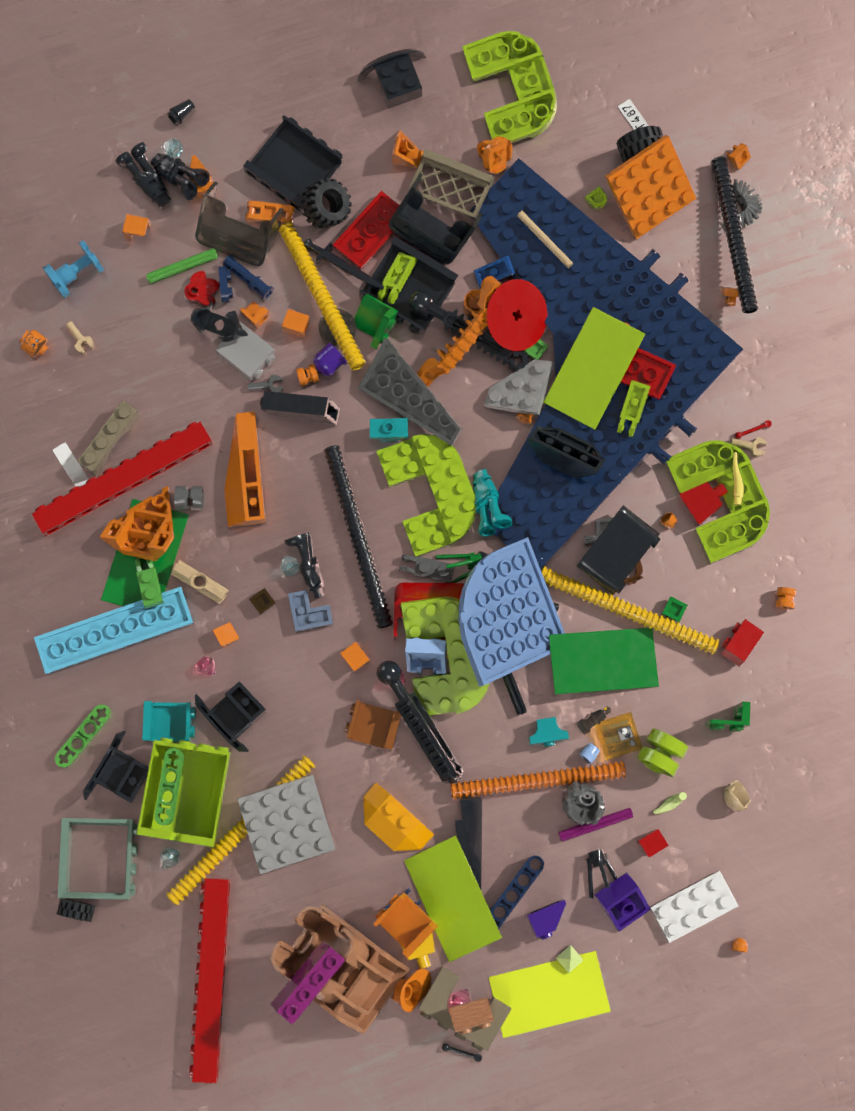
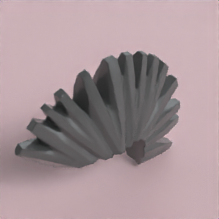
M734 179L733 194L742 210L738 214L741 222L740 225L743 227L745 222L749 226L754 223L753 218L756 220L759 218L757 214H761L763 209L761 205L763 204L759 202L761 201V198H758L759 194L751 196L755 189L748 191L750 184L746 186L747 182L743 184L742 180L738 184L737 179Z

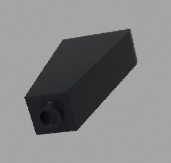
M264 391V395L260 400L261 410L266 414L337 426L340 407L328 397Z

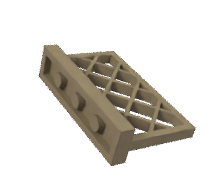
M425 149L422 154L423 158L409 188L419 173L423 174L422 170L425 164L431 166L434 172L426 176L423 175L419 181H424L427 188L419 191L422 193L423 198L475 219L489 189L494 184L493 176ZM444 172L448 173L451 179L441 183L438 175ZM436 176L439 184L428 187L426 179ZM460 179L466 180L468 186L457 189L455 181ZM453 182L456 191L445 195L442 186ZM476 186L485 188L482 194L474 196L472 188ZM441 188L443 196L438 198L432 197L430 191ZM470 190L472 198L462 201L459 193ZM457 194L460 203L455 205L449 204L447 198ZM474 201L476 205L474 212L467 211L464 205Z

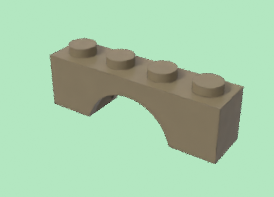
M122 400L77 462L87 471L97 476L108 461L109 454L117 441L126 432L130 431L141 417L139 411Z

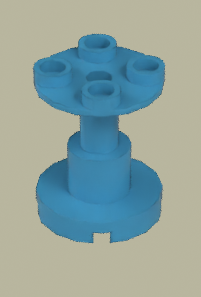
M84 240L78 242L85 255L72 264L68 265L65 263L55 271L49 263L43 267V270L64 299L71 295L66 286L77 279L76 274L92 264L100 274L104 271L94 253H91Z

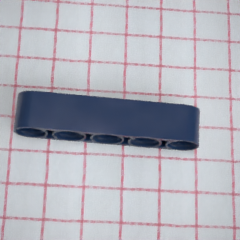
M529 857L491 907L490 912L498 929L543 870L544 861L541 857ZM532 859L539 860L540 867L538 870L530 868V861ZM520 875L528 877V884L526 886L519 885L518 877ZM510 890L515 891L517 895L514 902H509L506 899V894ZM501 906L504 908L505 914L502 918H497L494 915L496 907Z

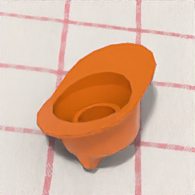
M419 969L410 978L399 980L395 985L394 993L391 997L392 1000L400 1004L405 1012L413 1011L431 987L432 978L430 972L426 969Z

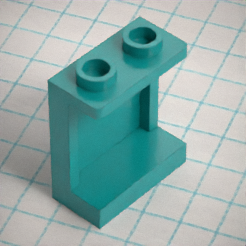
M144 701L142 740L154 742V740L160 741L161 738L173 739L172 742H180V740L191 742V739L195 738V726H192V718H196V707H193L191 702L165 703Z

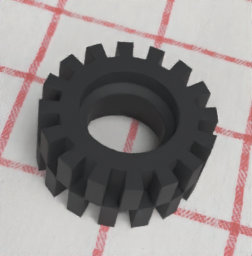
M60 898L57 915L92 922L95 906Z

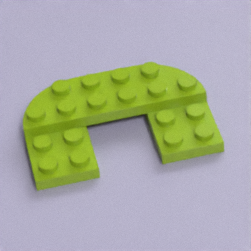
M505 31L462 46L474 82L509 69L518 101L484 113L491 138L494 139L495 137L502 136L511 143L528 137L532 139L543 133L555 117L557 97L542 51L532 38L520 34V32Z
M421 434L376 451L389 487L426 474L438 506L435 510L402 521L415 557L452 545L467 535L476 516L475 495L460 455L453 446L435 435Z
M720 440L707 441L675 454L667 461L680 494L715 479L718 485L723 483L728 491L723 497L730 514L696 528L711 564L752 547L763 537L770 519L769 502L751 465V461L739 447ZM734 452H737L738 468L744 486V494L740 506L734 505L733 497Z
M436 597L401 602L406 639L446 638L450 673L412 678L414 692L429 715L465 712L482 700L489 686V683L484 686H479L461 638L459 627L460 599L453 597Z

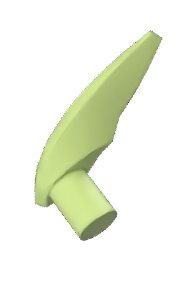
M681 792L672 795L659 808L653 811L654 814L674 809L687 798L686 793Z

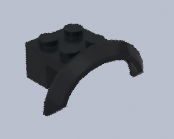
M403 49L383 55L368 63L361 70L357 81L366 79L368 74L375 69L381 85V93L388 109L422 97V86L410 57L420 60L426 58L425 53L415 49Z
M240 681L225 693V697L211 710L208 709L197 694L195 695V705L221 736L238 752H248L249 750L237 739L266 713V709Z
M126 731L116 733L99 766L83 789L84 800L88 799L98 783L119 797L133 803L147 778L149 766L118 749Z

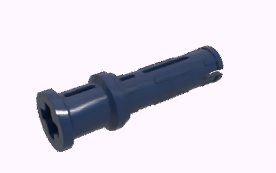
M229 255L225 258L223 265L248 284L249 289L258 293L263 301H266L272 295L274 287L268 286L262 281L260 276L253 275L232 256Z

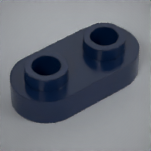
M219 266L222 303H230V299L233 298L232 287H229L228 281L232 280L231 270L227 269L226 266Z

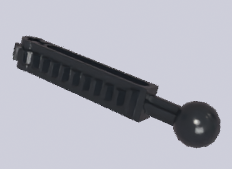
M419 290L411 295L409 306L413 312L417 314L429 313L442 321V324L445 325V331L451 328L452 335L458 332L457 337L459 338L462 335L459 329H466L468 327L463 313L457 316V309L453 312L449 310L447 312L433 303V299L428 292ZM489 329L485 332L482 331L483 334L479 335L476 339L477 350L483 347L484 354L489 351L491 358L496 355L497 362L503 359V365L508 363L509 369L518 372L519 369L524 368L529 363L527 353L524 351H512L502 347L495 341L493 336L489 335ZM511 352H513L512 356L516 358L518 356L522 357L521 361L523 362V364L519 363L518 365H515L514 359L510 358V360H508L507 358H509Z
M390 660L382 662L377 668V678L382 684L390 685L399 699L394 704L397 711L403 717L441 781L450 784L458 782L462 778V766L457 761L416 693L408 694L399 679L401 675L399 665Z

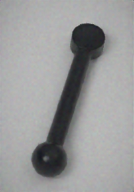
M446 1043L442 1045L443 1051L449 1050L470 1058H474L476 1062H480L482 1060V1056L478 1053L474 1055L450 1047Z

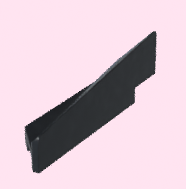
M482 799L460 800L462 820L455 821L456 834L481 890Z

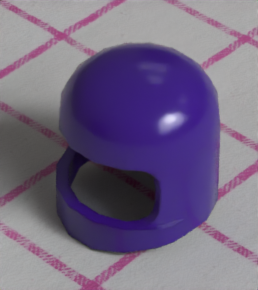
M331 343L323 347L313 358L315 368L324 376H332L339 366H345L348 361Z

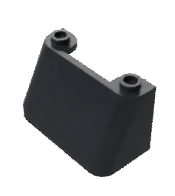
M623 505L576 567L613 595L615 592L619 594L625 587L624 580L651 546L655 548L661 540L658 537L660 533Z

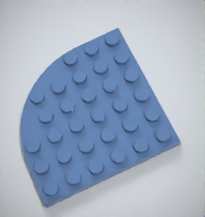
M528 537L495 550L482 558L469 573L462 589L459 603L460 633L479 686H484L550 655L549 635L565 633Z

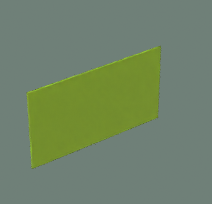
M593 307L544 403L596 429L645 333Z
M456 835L404 860L428 916L438 925L435 931L449 962L502 938Z

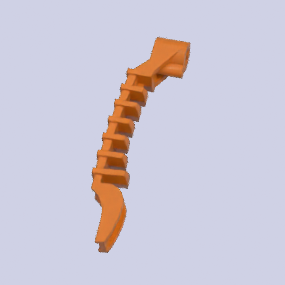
M488 276L482 281L481 289L479 290L480 298L477 302L480 310L479 312H471L474 319L472 321L468 319L465 321L468 327L466 329H459L462 335L459 338L456 336L452 338L455 342L453 346L450 344L445 345L448 350L447 353L439 349L436 351L441 357L439 362L435 358H429L417 372V375L427 387L436 378L448 374L452 368L454 369L456 363L463 359L462 356L469 352L471 345L476 343L478 336L483 334L484 328L488 327V304L495 290L502 285L493 276Z

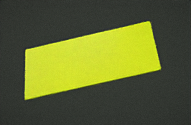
M596 951L580 954L583 961L570 973L556 960L489 977L493 997L512 1008L501 1026L503 1038L611 1012Z

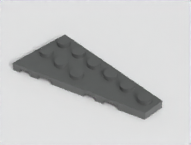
M385 338L358 388L446 443L454 446L463 430L462 427L391 342Z

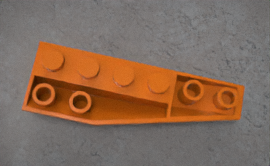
M255 412L236 413L224 488L228 527L266 523Z

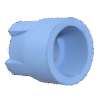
M589 743L579 755L587 763L592 764L600 750L592 743Z

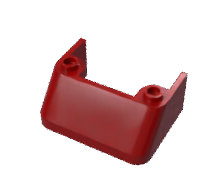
M399 583L394 590V640H398V618H403L401 602L436 597L460 599L464 583Z

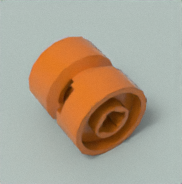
M478 289L469 291L464 298L463 310L465 315L471 318V320L474 319L471 312H479L480 310L477 305L480 298Z

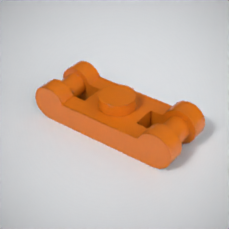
M247 201L248 213L245 215V220L248 222L283 225L288 222L293 223L294 221L292 214L295 213V207L292 205ZM261 209L260 214H255V211ZM280 212H284L285 217H280Z

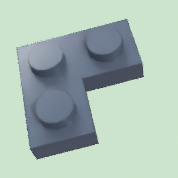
M307 590L288 594L295 632L333 625L330 605L311 608Z

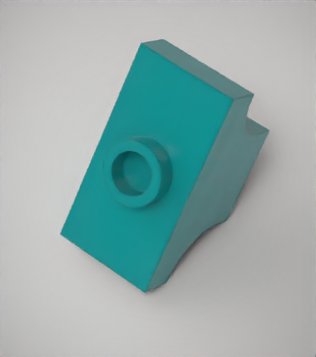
M408 418L369 419L370 439L379 440L380 442H399L400 439L408 438Z
M556 717L536 720V732L528 738L529 746L544 744V747L556 745L555 742L568 740L569 734L568 731L558 727Z

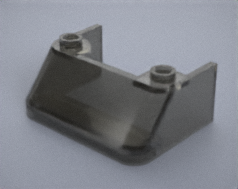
M214 181L203 195L195 232L196 240L201 245L211 249L214 248L216 251L230 255L253 266H261L265 262L278 234L284 209L280 208L271 221H263L259 229L226 216V205L222 201L215 199L218 182Z

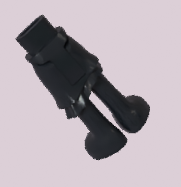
M141 142L132 148L131 155L129 152H124L116 158L115 162L120 167L127 168L133 175L132 180L136 182L135 184L141 188L153 203L156 202L159 208L171 202L172 199L168 195L169 191L166 189L160 173L154 170L145 157L147 146L144 142ZM132 157L138 162V164L144 170L143 173H141L138 167L135 165Z
M158 153L150 162L154 169L171 185L181 186V194L187 200H192L197 195L198 190L195 183L202 187L210 179V174L205 169L190 168L185 166V163L180 158H174L167 154L162 155ZM184 174L187 175V176L190 177L192 180L183 177V175H184Z
M310 532L284 540L287 546H296L300 552L302 562L299 565V569L305 584L311 588L309 592L313 591L315 599L325 596L322 590L324 582L320 573L319 562H316V556L313 557Z

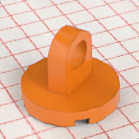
M498 136L491 141L484 140L477 144V153L483 159V166L487 171L497 174L507 167L505 164L507 161H510L513 152L512 143L507 138Z

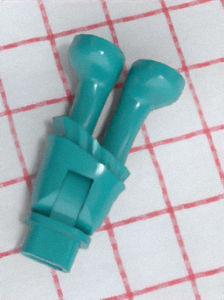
M482 469L474 473V481L472 482L475 495L474 505H476V513H480L478 532L482 537H489L496 533V528L505 529L510 527L512 519L508 515L501 513L498 506L499 492L491 476L488 475L487 470ZM489 509H490V512H491V520H490L489 513H488V510H489Z

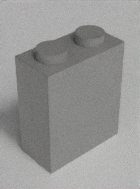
M240 322L242 329L248 333V336H239L237 339L229 342L222 341L215 350L219 357L252 382L254 379L260 378L266 365L272 364L276 358V353L273 347Z

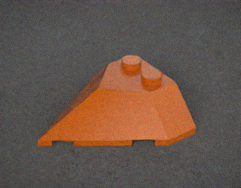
M168 485L161 489L162 492L154 497L150 496L127 510L125 516L118 520H111L103 530L100 538L124 555L152 561L159 559L174 539Z

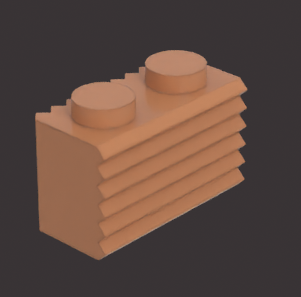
M487 997L448 1008L454 1030L459 1032L460 1035L472 1032V1027L479 1026V1029L490 1027V1022L494 1021Z

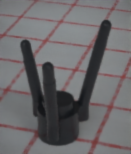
M603 849L589 852V858L586 859L590 899H593L592 864L594 868H600L606 888H609L610 885L603 866L605 863L615 880L618 878L608 859L607 853L604 854Z

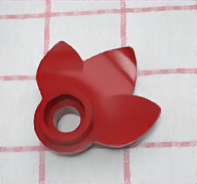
M198 271L191 276L190 284L185 287V297L190 301H198L204 306H208L211 302L215 304L216 301L213 294L218 291L220 283L212 278L206 279L205 272ZM191 290H196L197 293H192Z

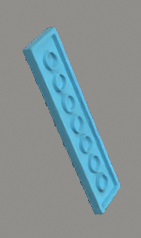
M182 587L162 593L164 604L145 609L143 600L34 637L45 674L65 669L194 624Z

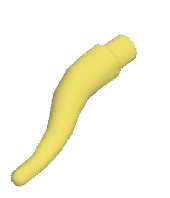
M734 452L733 497L734 505L740 506L744 494V486L738 468L737 452Z

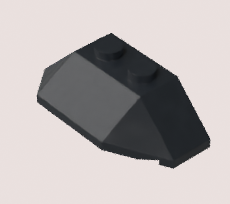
M536 426L528 438V442L542 463L575 479L597 475L605 462V459L601 457L600 452L593 444L560 428Z

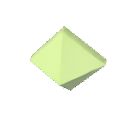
M571 945L556 957L568 973L583 961Z

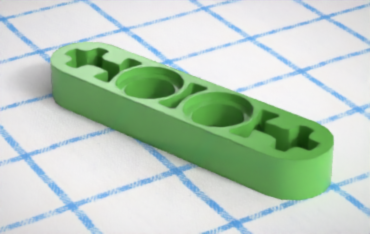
M97 705L57 752L55 762L59 767H70L109 721L112 713L108 706ZM99 709H106L105 714L107 716L105 718L100 717L98 720L99 722H101L100 725H98L95 721L91 720L92 717L97 719V717L99 716ZM88 723H92L95 726L92 734H86L84 730L85 725ZM76 738L82 741L80 749L72 747V741ZM67 747L76 753L74 756L70 753L67 757L68 763H60L62 760L60 756H66L69 752L66 750Z
M176 748L168 749L164 755L154 819L163 826L170 825L174 820L184 754ZM176 752V755H178L179 758L174 760V766L178 767L177 769L168 768V765H173V760L170 759V755H174V753ZM173 771L176 774V778L173 782L169 783L166 775L168 772ZM166 791L172 793L173 797L170 802L163 800V794ZM162 804L166 806H171L170 809L166 808V814L169 815L168 819H165L164 822L163 819L160 818V814H164L165 808L161 807Z

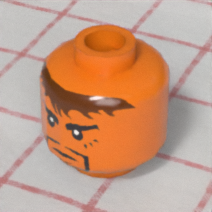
M35 329L27 330L19 340V343H21L20 349L33 358L37 357L38 354L42 356L48 348L46 346L47 338Z

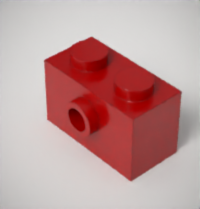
M746 619L741 624L739 622L736 623L731 631L734 633L732 637H727L721 645L724 649L720 654L738 667L745 662L764 634V631Z

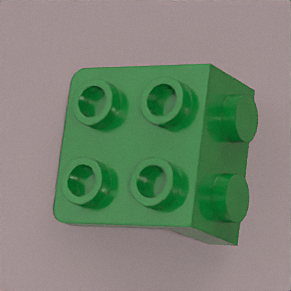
M366 294L361 300L352 324L354 327L374 337L370 346L377 350L385 338L389 339L388 333L396 323L395 317L398 311Z

